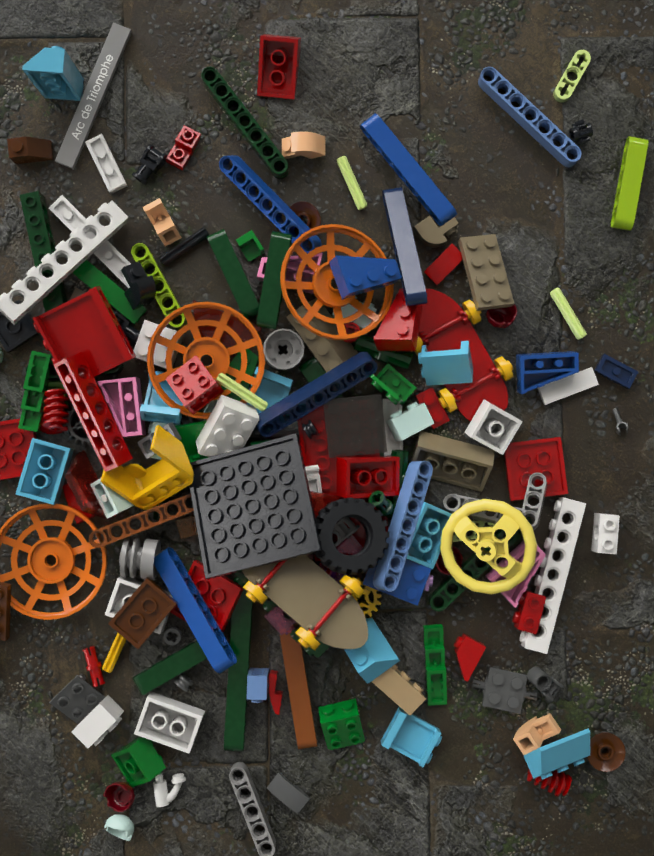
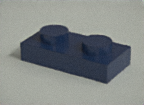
M606 354L601 356L594 372L626 389H630L638 374V371Z

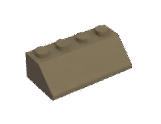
M317 298L308 302L311 305V307L316 302ZM303 305L296 309L301 318L308 312ZM324 305L319 309L318 313L333 318ZM292 313L287 316L288 322L326 373L358 354L351 343L316 335L302 326ZM313 317L309 322V325L321 332L338 335L336 324L323 322L316 317Z
M420 431L411 462L429 461L433 467L431 479L482 492L493 468L495 451Z

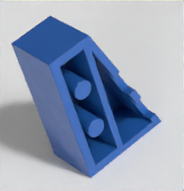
M335 256L329 262L342 299L392 285L402 278L396 259Z
M579 352L516 354L517 393L521 395L579 372Z

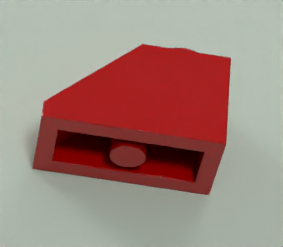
M463 633L461 637H457L454 643V651L461 675L468 682L486 646Z

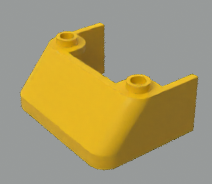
M157 425L150 448V450L162 458L160 461L147 469L134 463L125 467L120 465L106 472L103 470L100 481L143 510L156 506L191 485L194 479V471L183 443L160 425Z

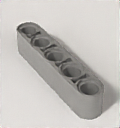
M236 762L231 767L229 778L257 852L260 856H273L276 840L249 769L245 763ZM241 770L244 775L238 777L234 774V771ZM247 788L251 793L245 795L241 792V789ZM253 806L257 808L258 811L252 813L248 810V808ZM262 825L265 829L258 831L255 826ZM268 843L272 847L270 849H265L262 845Z

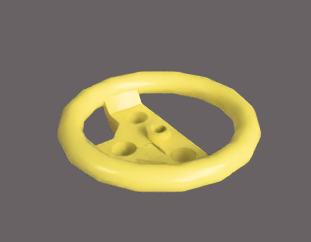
M481 499L466 503L451 514L442 529L440 551L445 568L456 582L473 592L492 595L510 591L527 578L535 564L537 541L532 525L521 511L504 501ZM482 511L503 514L493 527H478L468 517L471 514ZM497 529L505 531L506 537L504 539L496 538L495 531ZM518 529H520L525 543L522 562L517 561L509 554L508 541ZM470 530L475 531L477 539L469 540L466 533ZM455 533L460 540L471 548L480 560L487 562L506 579L496 582L478 581L465 574L454 558L452 551L453 534ZM489 546L491 549L486 551L484 548ZM500 557L506 558L508 565L500 567L497 564V559Z

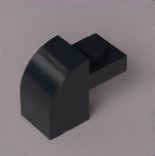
M140 261L124 266L121 271L130 286L124 294L132 309L135 310L149 305L156 296V286L152 275L147 276Z

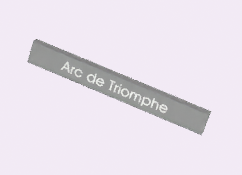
M113 22L57 154L56 163L74 170L131 36V29Z

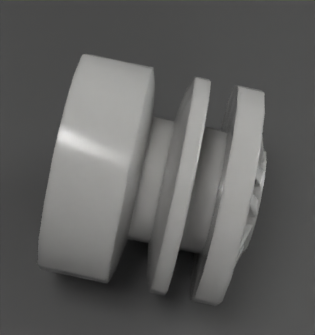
M282 328L273 331L263 343L265 361L269 366L277 370L293 368L300 363L304 356L303 340L291 329ZM278 346H286L287 348L285 351L287 352V354L283 353L280 355L278 353Z
M126 537L119 556L120 576L127 578L130 573V577L135 578L138 570H140L141 579L148 577L151 580H156L158 571L154 565V557L161 553L160 540L147 538L143 547H141L140 538L136 537L133 542L132 537Z

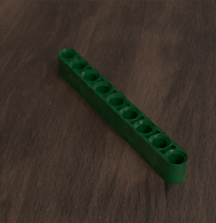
M245 589L235 606L231 619L230 646L236 655L237 663L228 668L224 750L244 751L247 675L249 672L253 602L246 596L247 591Z

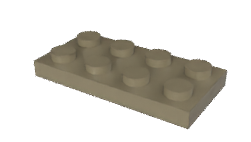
M496 234L460 237L458 243L476 311L512 307L514 300Z

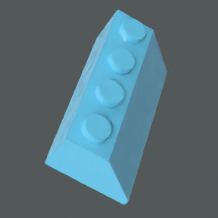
M60 46L43 48L23 65L22 70L44 98L81 100L84 78L64 48Z

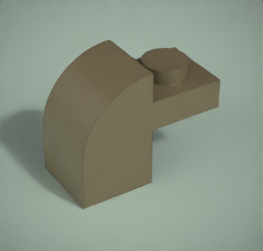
M428 216L414 226L413 232L424 245L438 248L446 244L447 239L445 235L449 237L457 231L455 228L459 223L454 217L438 228L431 216Z

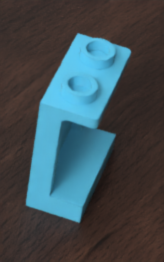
M461 341V348L456 350L427 352L426 345H422V350L418 353V361L423 366L421 367L422 378H425L427 386L473 383V363L469 341Z
M258 367L256 368L255 373H254V374H255V376H254L255 378H256L257 373H258ZM264 369L260 386L255 395L268 403L267 408L289 395L294 381Z
M155 371L156 375L164 373L162 371ZM148 374L149 383L145 401L140 407L141 419L143 421L167 424L173 422L175 425H180L182 418L180 409L171 408L162 400L152 385ZM166 380L159 383L168 397L180 406L183 405Z
M398 707L381 739V745L387 749L392 748L418 762L419 766L423 768L425 763L428 764L433 756L431 752L435 746L437 747L440 744L442 736L438 727L414 714L410 716L401 707Z

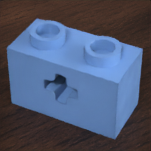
M250 668L247 675V700H251L253 703H262L263 700H267L269 692V668Z

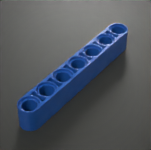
M373 114L360 125L365 136L439 226L444 225L457 215L452 204L379 115Z
M228 155L220 159L219 167L221 171L282 233L292 234V243L303 233L310 230L239 156ZM230 160L233 164L232 168L229 165ZM243 173H244L245 176H246L245 182L243 181V178H242ZM256 187H258V189H259V194H258V195L256 194V191H255ZM269 200L272 202V208L269 207ZM282 214L286 217L285 222L282 220ZM295 227L298 228L299 235H296ZM317 235L308 238L300 244L307 254L322 245ZM308 241H311L312 249L308 247Z
M166 548L154 557V565L173 599L178 602V608L211 666L217 673L221 674L237 663L236 655L178 554L173 548Z

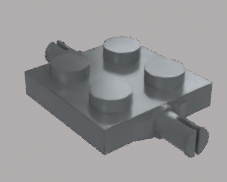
M488 667L487 677L484 681L472 680L471 687L479 688L483 691L482 706L521 714L522 704L525 699L537 700V693L526 691V674Z

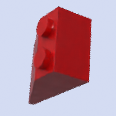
M260 35L257 96L295 99L301 48L300 37Z
M337 457V496L354 499L369 498L375 491H382L385 496H399L400 457Z

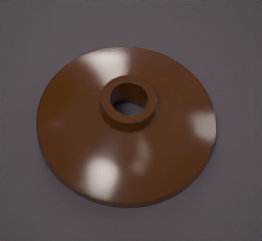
M300 201L290 206V209L303 222L304 217H307L308 223L306 225L310 229L321 226L320 213L313 204ZM295 227V233L299 235V230Z
M608 732L599 733L590 740V756L587 759L599 771H614L622 765L625 759V746L616 735ZM603 747L607 748L605 753H601Z

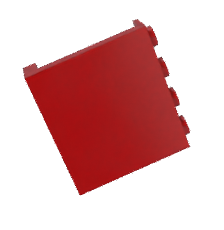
M96 286L88 292L33 318L35 330L41 333L44 339V347L53 356V364L82 352L95 377L136 357L100 286Z

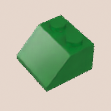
M144 737L136 738L111 754L131 787L150 782L166 768L163 758L153 747V742Z

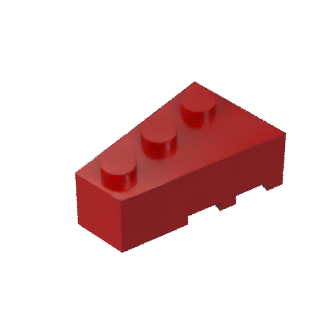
M403 289L398 291L373 338L378 351H416L423 304L407 307Z

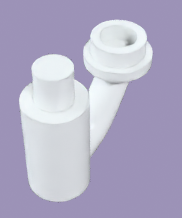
M159 773L155 777L153 788L156 807L167 806L176 798L182 782L186 781L183 773L172 776L171 782L174 786L170 793H168L167 782L163 779V774Z

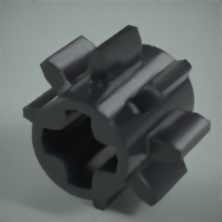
M584 119L576 121L575 124H572L573 128L569 129L570 139L573 142L578 141V145L590 141L589 137L593 136L591 124L589 122L584 124Z

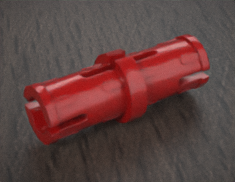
M91 646L89 648L91 655L89 654L88 647L83 649L88 665L86 669L90 672L93 687H97V678L100 685L105 684L100 668L102 665L98 661L95 646Z

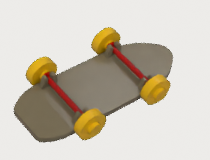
M306 555L242 571L249 580L243 586L247 591L246 596L252 602L258 601L262 605L269 598L301 627H299L295 634L300 638L298 642L306 649L310 647L315 651L320 645L318 641L339 649L361 648L368 640V626L365 615L359 603L352 596L360 598L364 593L361 582L352 576L350 578L344 575L339 581L340 585Z

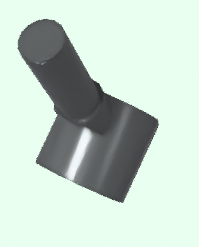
M617 408L612 409L617 422V434L621 436V428H624L628 434V424L622 421Z

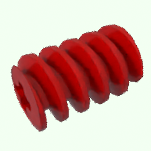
M51 389L44 393L46 398L44 400L46 406L43 408V411L46 413L43 415L45 420L43 422L44 428L57 432L68 431V428L63 426V424L69 423L68 420L63 419V417L69 415L68 412L63 411V409L69 408V405L64 404V402L69 401V398L64 396V394H67L65 389Z
M528 770L527 781L530 782L533 777L530 770ZM557 770L552 771L553 776L542 780L540 776L534 779L535 786L541 782V789H545L548 785L547 791L549 793L555 789L554 795L556 797L560 793L565 796L572 782L570 775H565L564 772L558 773Z

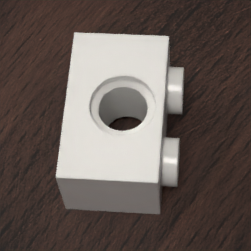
M594 513L591 551L617 554L619 515Z

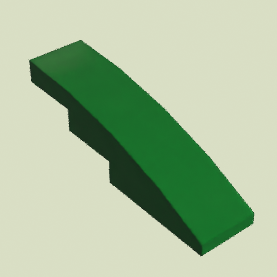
M84 261L72 272L91 289L100 286L109 304L132 323L136 324L147 311L144 307L133 310L124 294L125 291L89 261Z
M31 352L23 386L25 391L20 408L22 413L18 426L19 429L39 433L43 408L45 406L44 400L46 399L44 393L48 389L51 354Z
M423 625L428 706L447 705L443 625Z

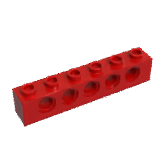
M80 352L53 364L104 471L119 467L133 459L83 353Z

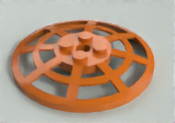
M321 225L303 233L286 252L280 273L283 298L295 319L312 333L332 340L355 339L374 329L387 314L393 298L394 284L385 286L384 302L378 314L368 308L372 301L374 290L367 292L366 299L362 304L355 299V296L342 299L339 290L331 286V280L335 279L329 262L335 257V251L351 257H363L370 250L376 258L387 259L381 248L367 235L344 225ZM326 233L327 245L317 247L308 254L300 246L308 238ZM334 233L351 236L359 240L363 245L357 252L341 245H334ZM295 251L302 261L297 269L296 281H286L287 265ZM327 251V262L319 267L311 258ZM306 265L314 272L312 282H302V273ZM286 289L297 290L300 301L308 311L303 318L299 316L292 306ZM303 290H313L317 300L312 307L306 300ZM350 304L358 310L353 315L343 318L341 307ZM323 305L333 308L335 318L326 317L318 313ZM363 314L372 320L362 330L346 334L344 324L356 320ZM313 317H316L323 322L336 324L338 335L321 332L309 325V322Z
M196 302L184 305L165 317L151 337L147 354V366L151 383L162 400L171 408L180 409V413L183 415L208 419L211 412H197L193 415L184 405L180 406L175 403L161 388L159 383L165 381L169 375L181 367L172 368L173 350L184 354L183 365L194 356H197L200 360L203 355L211 356V365L205 367L215 380L220 373H227L236 377L235 381L239 384L241 381L251 384L250 391L254 394L260 386L265 367L262 341L251 322L240 312L229 306L214 302ZM213 308L224 312L219 322L215 320L195 321L191 310ZM184 313L187 325L179 329L171 340L160 336L170 321ZM231 315L237 317L245 324L251 332L253 339L242 342L238 334L227 326ZM208 325L217 328L212 338L201 337L198 326ZM191 330L194 341L188 347L176 343L185 332ZM226 331L230 334L237 345L226 348L220 342L223 332ZM156 343L168 347L165 359L167 372L156 375L154 370ZM257 346L259 356L256 378L245 373L247 368L246 349ZM238 352L241 353L240 371L229 366L230 355ZM228 389L224 390V392L220 394L218 397H216L214 400L219 399L221 395H229L231 391ZM243 399L240 400V402L248 403Z
M42 503L29 506L10 517L0 529V547L2 543L13 547L11 553L12 571L0 574V582H6L15 578L20 587L31 595L26 605L21 604L11 595L10 606L26 616L43 620L60 619L70 616L88 605L103 585L108 564L106 546L100 547L102 551V569L100 577L97 578L90 574L92 563L90 550L95 547L87 542L82 533L72 526L76 515L85 521L93 531L98 528L85 514L75 508L57 503L55 505ZM60 509L68 513L64 522L58 520L41 521L37 510ZM29 514L33 525L25 529L17 540L5 536L16 521ZM44 526H59L62 529L58 537H48ZM37 531L40 538L39 541L33 546L23 543L24 539L31 532ZM69 531L77 536L82 545L72 548L65 541ZM101 533L95 534L97 539L94 541L102 543L104 540ZM19 550L28 553V565L18 568ZM83 552L86 555L84 570L75 566V555ZM49 555H53L56 558L55 565L47 563ZM31 572L33 577L38 580L35 588H31L21 575ZM71 573L80 577L78 583L67 591L64 579ZM85 581L95 585V588L85 600L74 607L71 606L69 596L78 591ZM46 583H56L60 594H44L41 592ZM38 599L47 601L61 599L64 611L47 613L33 610V607Z

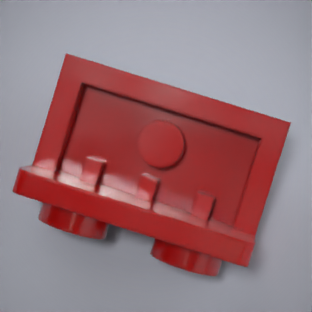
M527 589L523 592L518 601V611L514 612L512 619L514 626L518 630L537 634L546 597Z

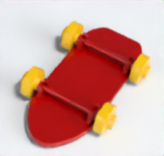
M426 289L427 303L422 306L415 353L418 355L421 352L422 345H426L427 352L456 350L461 348V341H469L473 363V383L445 384V388L438 391L440 396L438 400L443 409L447 408L450 413L458 409L461 415L470 422L484 399L505 410L508 406V392L503 379L508 381L514 377L512 372L513 366L509 360L506 361L502 356L495 359L494 363L472 326V324L475 325L481 321V310L476 311L475 304L470 299L462 303V309L458 303L446 294L434 289Z

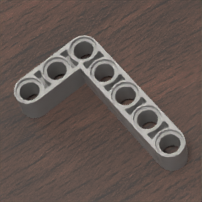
M533 473L529 477L523 507H514L521 511L525 518L530 516L535 519V522L532 524L533 530L539 525L547 489V480L542 473ZM537 479L543 481V485L540 487H535L532 483ZM449 494L444 498L443 504L447 512L454 513L464 504L480 499ZM531 498L539 500L536 506H531L528 502ZM455 500L458 502V505L455 508H449L448 504L450 501ZM486 511L471 514L468 517L496 524L503 514L496 512L494 516L489 517L486 515Z

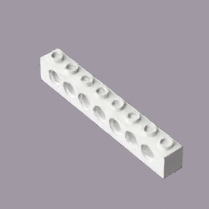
M110 201L108 204L106 202L98 208L99 212L95 216L90 215L84 221V226L80 229L78 227L70 233V238L66 242L62 240L55 247L56 251L52 254H46L41 259L42 263L37 268L33 266L26 273L27 277L22 281L20 279L11 286L12 290L8 294L4 292L0 295V312L14 325L128 222L129 217L113 201ZM102 219H106L109 221L110 224L108 226H103L99 223V221ZM87 232H93L95 233L96 237L93 239H89L85 236V234ZM78 244L82 249L75 252L71 249V246ZM59 257H65L68 262L61 265L56 260ZM44 270H51L53 275L46 278L42 275V272ZM30 283H36L39 288L31 291L27 286ZM22 296L24 301L21 304H15L13 298Z
M559 497V500H556L554 504L555 516L554 519L550 520V535L544 542L546 555L539 566L541 567L540 573L536 575L534 581L536 586L534 593L543 595V590L546 588H550L551 593L545 600L544 607L546 612L541 616L539 626H541L540 633L534 635L533 633L522 631L520 634L521 645L526 649L544 654L548 653L586 503ZM565 513L570 515L568 523L562 521V516ZM560 532L565 534V539L562 542H559L557 539ZM558 550L560 558L553 560L552 555ZM554 569L556 572L555 577L549 579L547 574L549 570Z

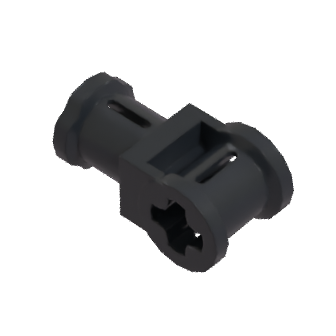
M150 144L140 159L141 166L136 173L133 172L132 176L142 184L147 185L150 175L152 173L156 174L164 166L168 155L162 154L155 149L154 145Z
M113 310L127 339L135 346L140 331L132 327V324L125 317Z

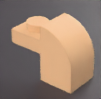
M293 132L290 137L282 138V155L285 159L297 156H304L309 159L325 156V136L313 132Z
M160 198L143 207L165 247L182 238Z
M549 713L540 718L534 717L528 720L517 730L513 740L523 755H526L540 748L543 740L559 734L561 728Z

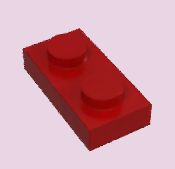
M433 387L415 396L419 404L425 403L434 421V424L431 425L432 430L450 421Z

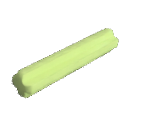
M342 156L337 159V164L357 209L363 210L367 207V202L347 157Z
M560 288L552 290L550 295L576 339L579 340L587 335L586 331Z
M220 373L216 378L217 383L258 410L264 411L267 408L268 403L225 374Z

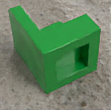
M252 230L236 239L248 262L255 260L265 253L264 248Z

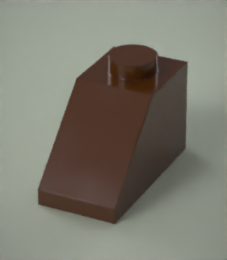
M33 137L7 139L9 158L15 164L54 160L51 140Z

